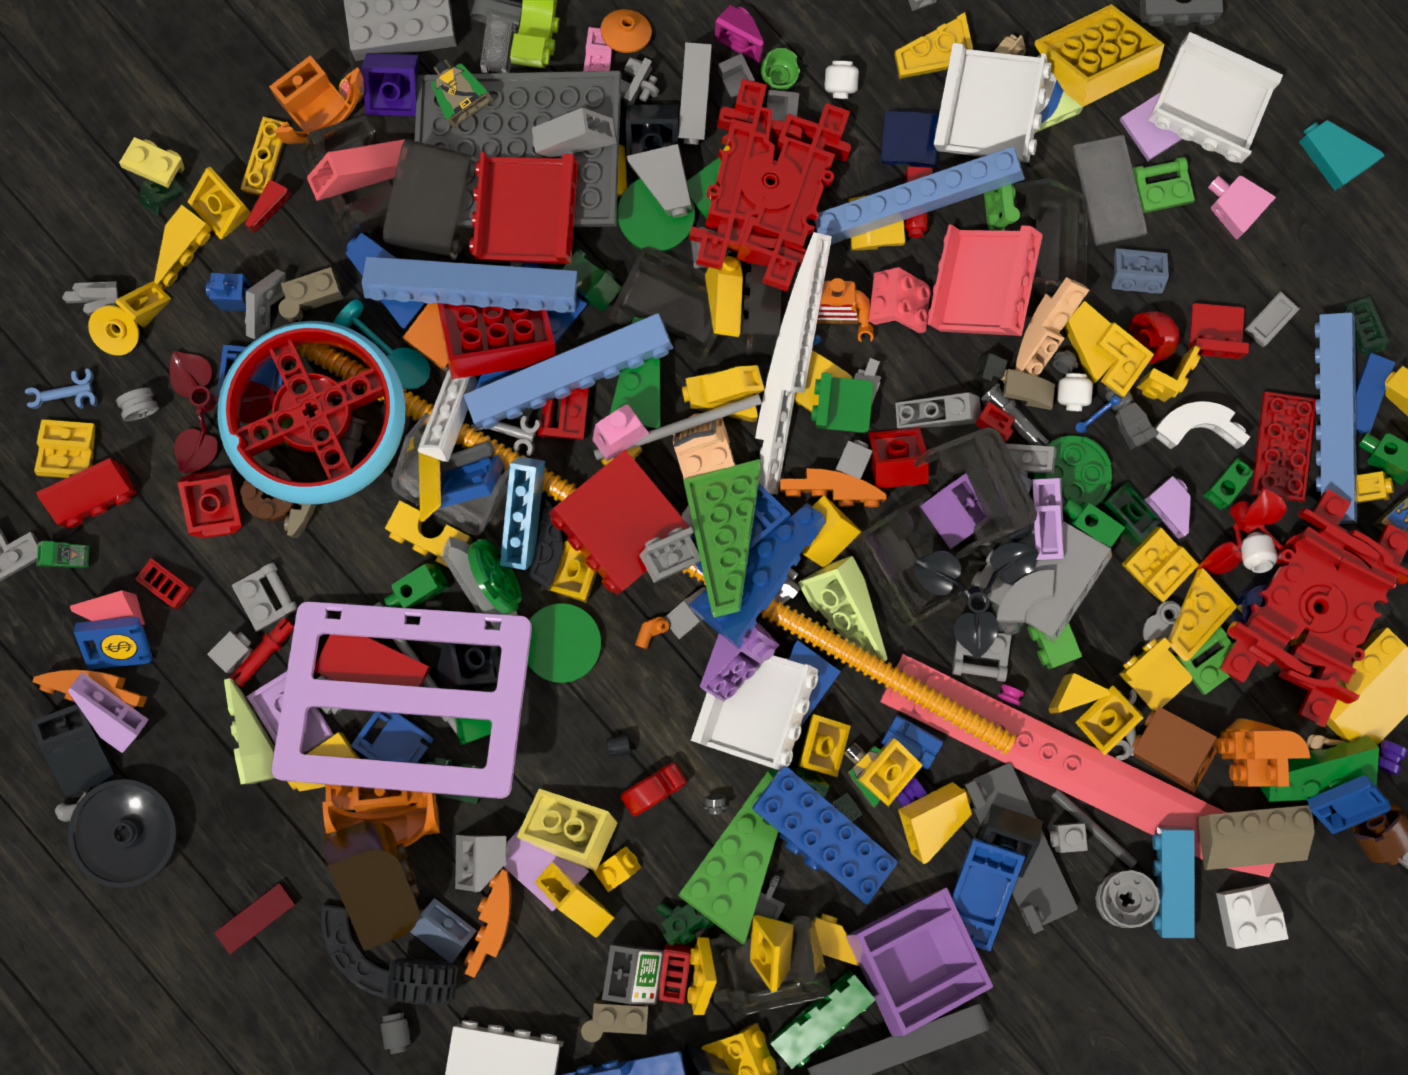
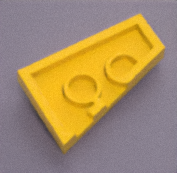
M965 12L957 16L955 20L939 26L928 35L921 36L895 51L894 55L900 79L947 70L953 43L963 44L965 49L973 50Z
M1203 568L1197 570L1168 637V641L1172 645L1171 648L1183 661L1190 660L1238 607Z

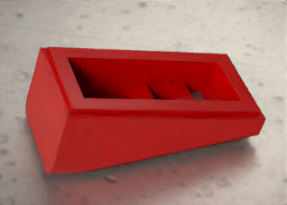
M272 180L268 181L245 222L247 228L251 232L256 233L292 195L290 191Z
M150 558L135 579L177 610L180 609L194 590L193 587L152 558ZM155 567L157 571L148 582L145 578L152 568ZM163 573L165 577L162 579L159 585L155 587L154 583ZM169 579H171L173 582L168 587L166 592L163 593L161 590L169 581ZM179 585L181 588L173 598H170V594Z
M666 943L657 1000L684 1004L692 946L682 944L671 946L669 943ZM668 965L680 966L684 968L683 970L668 968ZM666 977L682 978V981L666 979ZM665 986L680 988V992L667 991Z

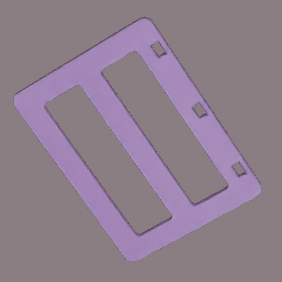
M319 602L302 603L296 613L272 763L273 776L278 780L498 799L507 797L512 789L532 633L531 622L526 617ZM328 610L342 611L341 618L327 619ZM406 616L421 617L420 625L406 624ZM486 621L501 622L500 630H486ZM323 634L500 646L502 652L497 689L494 692L314 679L319 638ZM311 707L490 720L492 728L487 765L485 768L479 769L302 754V745L307 713Z

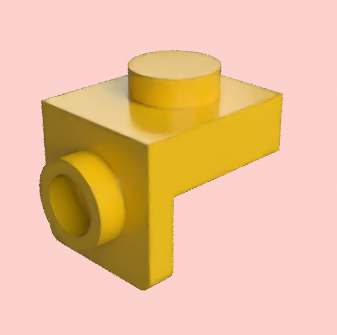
M624 847L599 865L594 873L606 890L610 892L641 869V865L628 847Z

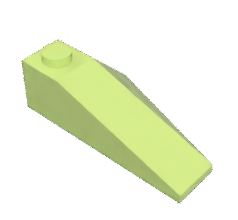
M853 556L833 562L798 582L809 605L815 612L819 610L829 621L827 625L831 630L835 628L843 638L848 639L847 642H854L856 647H863V651H870L869 654L872 656L874 654L877 655V659L883 658L884 662L887 660L866 582Z
M225 679L228 710L231 716H235V721L232 722L231 733L239 743V748L234 749L240 783L241 785L254 784L274 779L272 763L275 745L239 685L234 682L235 679Z

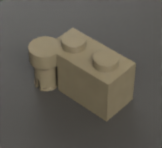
M330 267L282 283L285 299L280 302L278 308L283 318L296 323L295 320L300 322L303 318L301 308L304 311H308L344 299L336 273Z
M595 1000L593 1018L585 1021L582 1025L581 1034L588 1042H596L601 1038L603 1032L646 1034L648 1005Z

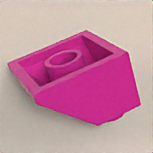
M729 5L715 22V40L760 63L764 41L753 17L744 8H735Z

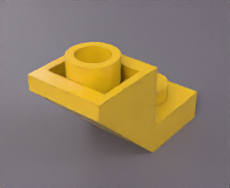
M758 365L739 366L699 379L706 404L725 403L738 395L759 394L765 390Z

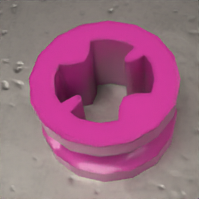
M1002 684L1001 688L1003 691L998 693L997 697L1009 703L1020 705L1019 698L1024 696V692Z

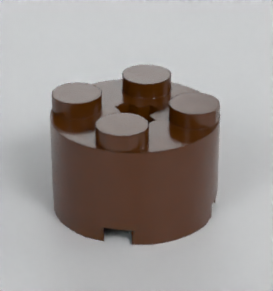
M264 467L280 478L295 481L291 476L278 468ZM247 480L244 481L240 492L244 506L252 515L263 521H285L286 516L290 515L291 509H298V503L284 501L275 497L272 500L269 499L268 494L259 490Z
M1391 803L1390 811L1352 826L1354 830L1353 836L1368 859L1374 863L1396 865L1402 861L1403 855L1408 852V819L1401 808L1395 803Z

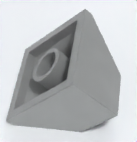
M456 835L455 889L480 892L506 864V857L509 853L506 836Z

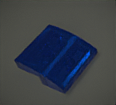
M885 112L881 162L883 164H909L911 167L936 166L937 149L934 146L939 115L920 112Z

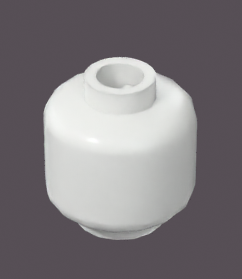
M832 61V65L827 66L825 70V90L833 93V98L848 99V94H853L858 90V68L853 66V62Z
M1066 374V378L1059 380L1058 402L1061 405H1066V411H1082V406H1088L1092 402L1093 382L1087 379L1086 374Z
M1253 532L1242 541L1240 551L1242 552L1243 564L1247 569L1255 573H1263L1272 569L1273 565L1277 562L1278 555L1271 536L1261 532Z

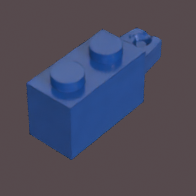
M211 273V279L206 283V294L220 310L246 311L245 294L253 285L243 274Z

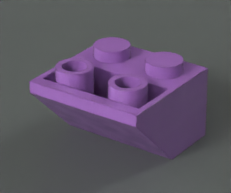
M967 473L920 506L949 549L997 517Z

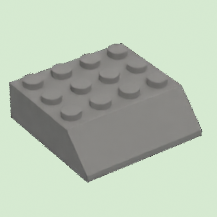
M344 0L350 49L355 61L364 60L366 53L407 54L457 46L450 0Z

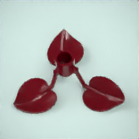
M174 351L170 361L172 387L180 396L189 398L190 402L197 408L196 414H198L202 428L201 432L197 429H187L181 432L174 445V453L179 471L182 473H192L202 470L211 464L218 453L217 439L206 435L207 428L203 412L212 410L216 402L219 401V396H215L205 387L212 380L213 370L210 363L201 356ZM251 381L242 399L240 421L250 424L266 417L273 407L275 393L269 387Z

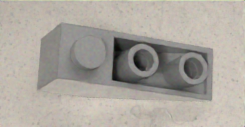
M971 393L895 403L897 429L976 423L981 413L980 397Z

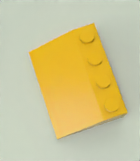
M1112 4L1035 41V46L1039 53L1046 54L1048 63H1051V71L1064 92L1082 107L1157 70L1164 44Z
M1388 627L1377 629L1359 647L1364 650L1365 657L1361 661H1351L1353 668L1357 669L1356 674H1352L1349 683L1347 684L1338 679V685L1360 695L1357 701L1350 704L1337 700L1327 721V725L1347 743L1358 741L1359 737L1369 735L1378 745L1408 714V647Z

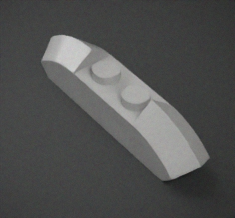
M449 536L443 549L442 558L476 612L518 616L516 611L511 614H503L488 601L478 586L468 560V548L470 545ZM486 621L488 630H500L501 622Z

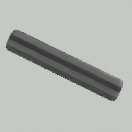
M486 441L452 453L448 462L440 460V474L494 454L492 443Z

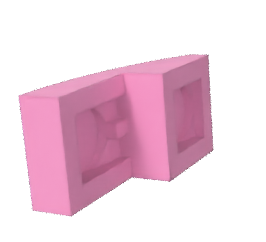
M589 27L583 72L610 71L613 49L603 41L600 28Z

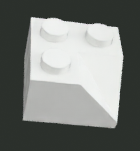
M1269 883L1216 893L1227 946L1238 949L1288 939L1282 909Z

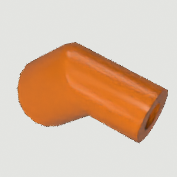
M655 617L645 621L641 626L635 645L647 649L652 636L668 631L669 622L663 617Z

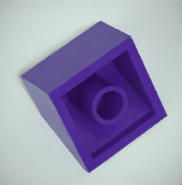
M366 53L362 65L366 115L416 116L417 77L419 75L418 55Z

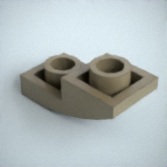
M1008 369L1005 374L1003 397L1026 401V406L1052 410L1055 384L1031 374Z
M299 504V506H302L301 510H290V515L286 516L284 530L288 531V536L291 538H298L308 525L316 504Z

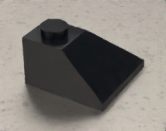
M443 642L437 668L441 689L474 691L497 685L500 667L496 646Z

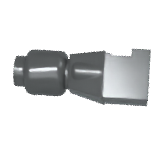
M1106 386L1107 392L1105 396L1108 402H1110L1111 397L1117 394ZM1128 391L1125 397H1120L1121 402L1118 405H1113L1111 408L1114 411L1118 410L1115 417L1118 422L1119 431L1122 433L1130 450H1133L1153 440L1158 434L1139 405L1135 402L1132 403L1133 397L1130 391Z

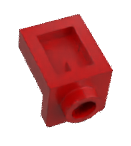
M989 401L984 406L975 424L994 436L991 446L995 448L1001 441L1005 443L1013 432V429L1010 427L1015 418Z

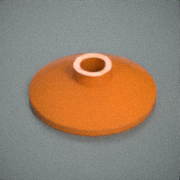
M621 9L609 13L603 19L600 32L603 41L613 50L622 53H633L643 49L649 43L652 30L650 23L643 15L633 10Z

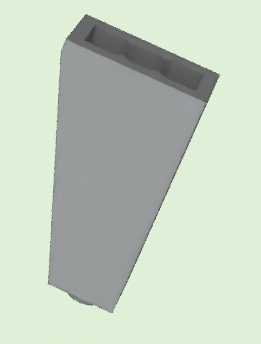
M685 42L678 138H684L683 144L699 145V140H705L712 53L711 44Z

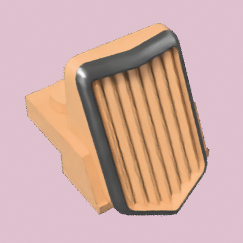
M723 418L673 434V445L684 479L735 466Z

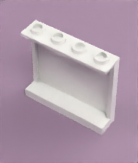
M1189 32L1181 42L1148 121L1154 123L1156 127L1162 130H1170L1178 134L1183 140L1194 141L1200 144L1207 151L1220 153L1231 162L1242 163L1251 154L1249 148L1272 92L1279 85L1283 75Z
M953 43L934 140V146L937 151L984 157L1014 146L1019 161L1029 163L1030 155H1034L1036 151L1037 140L1033 139L1035 129L1039 130L1042 115L1038 114L1040 104L1045 103L1046 88H1043L1044 81L1049 79L1051 73V63H1048L1046 54L1042 53L1041 58L969 50L965 49L963 44Z
M773 655L756 669L755 674L750 679L745 680L738 687L734 696L726 699L724 702L707 692L691 741L780 770L782 766L788 767L792 761L794 743L801 734L800 724L803 715L809 709L811 691L818 682V669L807 664L803 665Z
M462 1020V1024L459 1023L453 1026L445 1075H556L560 1047L563 1046L564 1041H558L557 1036L551 1034H541V1037L530 1036L531 1032L527 1030L515 1029L514 1033L504 1031L503 1026L488 1025V1028L478 1027V1022Z

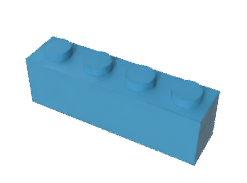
M518 457L510 463L500 566L526 570L533 564L545 461Z
M1157 826V834H1153L1152 837L1153 849L1157 850V860H1153L1152 871L1153 876L1157 877L1156 888L1158 889L1160 902L1157 914L1152 919L1153 929L1157 930V933L1162 938H1195L1194 830L1189 826Z

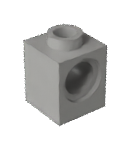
M854 440V442L848 441L835 471L861 479L872 454V450L868 449L869 445L859 440Z
M230 631L207 655L226 673L232 674L254 650L249 646L252 642L243 633L240 632L237 635L235 632Z

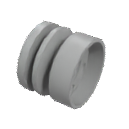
M1133 870L1114 872L1105 877L1099 884L1095 896L1096 906L1102 918L1111 925L1121 928H1135L1147 924L1157 913L1160 902L1158 889L1153 881L1145 874ZM1128 893L1127 898L1130 900V903L1122 906L1123 901L1119 896Z

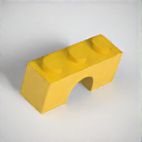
M402 501L398 502L385 527L387 531L391 532L389 535L391 539L401 544L405 540L414 544L412 549L424 556L428 552L436 555L437 559L435 561L446 567L448 566L442 558V554L449 536L462 540L469 545L472 541L470 536L447 524L438 537L432 539L424 537L421 532L423 522L420 521V511Z

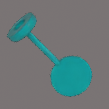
M354 299L344 307L336 317L334 324L349 328L354 323L388 354L387 358L395 368L403 389H418L425 385L430 377V366L421 353L406 347L392 350L358 319L364 308L360 300Z

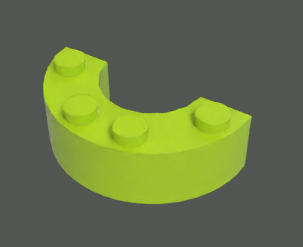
M523 0L518 34L514 33L510 54L512 64L544 68L546 64H549L550 55H554L555 40H552L553 33H558L559 18L555 17L557 0Z

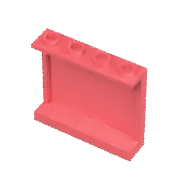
M948 225L947 234L944 237L942 258L938 265L937 281L933 288L934 295L928 312L927 324L940 332L1022 336L1043 235L1031 226H1021L1020 231L959 230L953 225Z

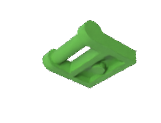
M1185 157L1176 158L1174 162L1145 168L1143 166L1133 168L1142 213L1186 205L1195 201ZM1177 171L1178 178L1146 185L1145 178Z
M1009 184L984 193L988 231H1005V227L1008 224H1013L1019 219V210L1014 207L1013 202L1015 198L1014 185Z
M1221 627L1212 634L1190 660L1183 661L1179 655L1176 656V659L1191 674L1192 681L1203 695H1206L1230 677L1218 669L1233 645ZM1219 642L1222 648L1197 667H1194L1192 661Z

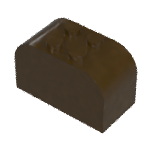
M363 821L324 835L327 866L363 950L365 951L408 934L415 927L419 919L416 896L420 892L415 881L417 878L414 868L407 861L408 855L403 843L398 844L390 827L378 821Z

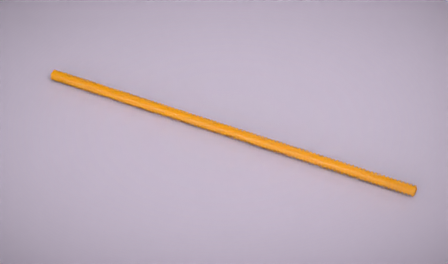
M311 344L296 347L301 357H307L308 361H314V364L317 366L321 364L324 370L328 368L331 374L335 372V375L338 378L342 376L344 381L370 369H365L363 364L358 365L356 360L350 361L351 358L349 356L343 357L344 354L342 352L337 353V350L335 348L330 349L329 345ZM360 385L357 387L358 389L363 388L364 392L367 391V386ZM403 389L406 407L405 415L407 417L413 416L412 419L414 421L420 420L419 423L421 425L428 424L434 404L428 405L425 399L421 401L418 395L414 397L411 391L407 393L406 389ZM381 397L378 400L383 401L384 397ZM462 424L455 444H462V448L466 449L490 441L494 448V454L489 457L499 455L504 464V471L508 473L510 471V463L520 457L517 451L513 453L510 447L504 448L505 445L502 443L500 445L497 444L498 441L495 439L490 440L491 437L488 435L483 436L484 433L481 431L476 432V428H469V424ZM544 467L542 493L547 492L548 497L554 496L555 501H563L577 489L575 484H568V480H561L559 475L555 477L554 472L548 473L547 468ZM695 566L682 571L684 574L690 573L691 578L697 577L698 582L704 581L706 586L704 575ZM775 597L767 609L761 610L762 618H769V622H776V626H783V630H790V634H797L799 639L803 637L806 639V643L810 641L813 643V647L817 645L820 647V651H827V655L833 654L834 659L840 658L841 663L847 662L849 664L848 667L852 668L854 666L857 672L863 671L864 676L870 675L871 680L877 679V683H884L885 688H893L892 692H900L899 695L901 697L905 695L908 701L914 700L915 705L921 704L922 709L928 708V712H935L937 717L942 716L945 722L947 720L951 721L950 724L952 726L958 725V729H965V733H972V737H979V741H986L988 746H995L994 749L997 751L999 749L1002 750L1001 753L1004 755L1011 750L1016 740L1015 733H1008V729H1001V725H994L992 720L988 722L987 717L983 716L981 718L979 713L975 712L974 714L971 708L965 709L964 704L958 705L957 700L951 701L950 696H943V692H935L934 687L928 688L927 683L921 684L920 679L914 680L913 675L907 676L905 671H898L899 668L897 666L895 668L891 667L892 664L890 662L888 664L884 663L883 658L877 659V655L874 654L872 656L869 654L870 651H863V647H856L854 642H847V638H840V634H833V630H826V626H819V622L816 621L814 623L811 621L812 618L806 619L804 617L805 614L801 613L799 615L797 610L794 609L792 611L789 605L783 606V602H776Z

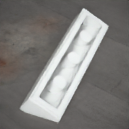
M448 369L419 444L418 452L441 461H449L468 410L464 394L475 390L477 386L475 376L452 380L450 369Z

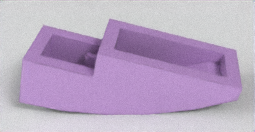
M1061 478L1034 479L1035 545L1039 552L1036 560L1063 559L1064 537Z

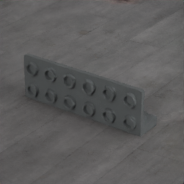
M1010 763L962 784L971 798L972 808L981 827L991 804L1036 818ZM1042 830L1040 844L1023 878H1017L1012 891V895L1028 930L1033 934L1044 930L1043 925L1077 910V905Z

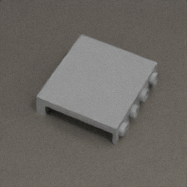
M1029 501L1026 507L1022 506L1018 510L1015 518L1021 515L1032 534L1018 542L1026 543L1036 548L1034 504ZM1064 521V558L1036 560L1033 573L1042 570L1055 571L1053 598L1043 599L1034 604L1028 611L1025 623L1042 632L1045 638L1053 643L1056 642L1112 557L1109 547ZM1004 532L1000 539L1002 542L1000 545L1012 542L1006 532ZM994 550L988 555L986 559L987 565L982 572L978 571L971 582L972 587L981 586L984 589L987 587L993 572L996 571L990 563V556ZM998 575L991 588V593L988 594L989 600L1000 606L1003 597L1013 585L1004 583L1000 575Z

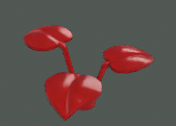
M1263 487L1258 498L1251 506L1246 501L1236 503L1230 509V514L1236 522L1232 526L1235 530L1236 544L1234 542H1227L1218 546L1196 569L1203 568L1211 575L1225 574L1233 570L1242 560V552L1239 550L1242 547L1240 530L1249 533L1258 528L1263 534L1271 536L1274 545L1279 550L1290 549L1293 551L1292 545L1298 535L1291 537L1284 546L1264 527L1265 524L1276 523L1284 516L1287 509L1284 500L1277 493ZM1278 552V558L1276 563L1280 566H1286L1287 563H1282L1279 560L1280 552Z

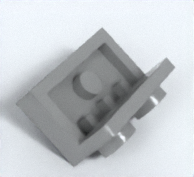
M682 527L668 533L667 538L660 540L659 537H656L645 544L646 548L639 556L654 583L701 562L700 555L690 538L694 533L692 527L685 530Z

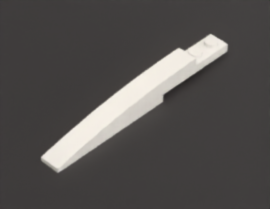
M815 232L812 235L781 325L766 382L755 436L756 439L764 440L760 451L761 472L759 483L770 494H778L795 392H805L832 236Z

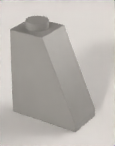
M579 108L532 127V142L535 152L551 158L617 143L613 118L585 108Z
M678 144L627 156L632 169L668 216L673 215L674 218L687 215L688 211L693 210Z

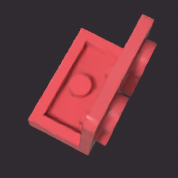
M899 267L874 273L869 322L877 325L896 320L918 333L925 332L928 321L930 286Z

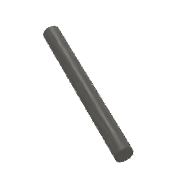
M1056 789L1051 794V797L1079 823H1085V828L1129 868H1132L1137 863V860L1059 789Z

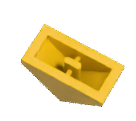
M152 281L118 298L115 303L134 321L145 328L170 302L171 298Z

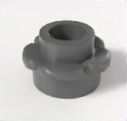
M1064 350L1063 352H1057L1054 356L1053 366L1059 372L1068 374L1073 369H1077L1076 356L1072 352Z
M724 794L706 796V804L703 805V808L709 809V814L712 815L723 814L725 809L729 807L726 795Z

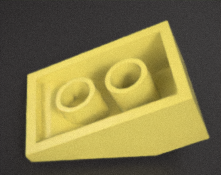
M539 789L517 837L573 864L596 871L617 822L606 810Z

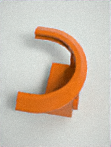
M311 56L307 57L269 86L277 101L303 130V132L294 131L286 121L274 130L278 138L286 144L308 143L326 136L340 126L354 110L363 88V76L359 68L357 67L345 76L349 84L346 100L330 83L326 73Z

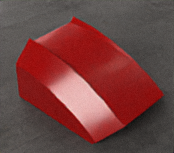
M224 468L221 470L192 473L181 477L177 482L189 535L200 538L234 534L242 527L234 469Z

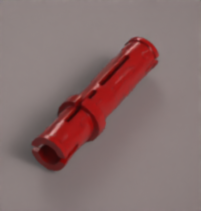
M283 617L269 634L266 633L262 637L264 640L236 671L230 675V678L232 680L235 679L234 682L244 687V684L275 650L279 651L282 648L281 644L292 633L295 625Z

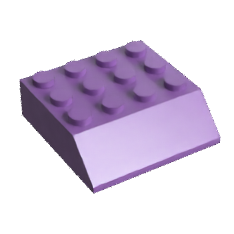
M947 888L916 899L846 935L847 941L892 1036H905L993 987Z

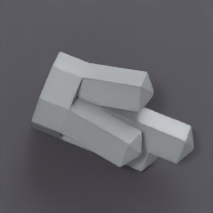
M117 282L75 283L72 287L74 291H66L62 297L66 303H86L83 311L87 315H92L95 310L102 306H118L115 303L118 299Z

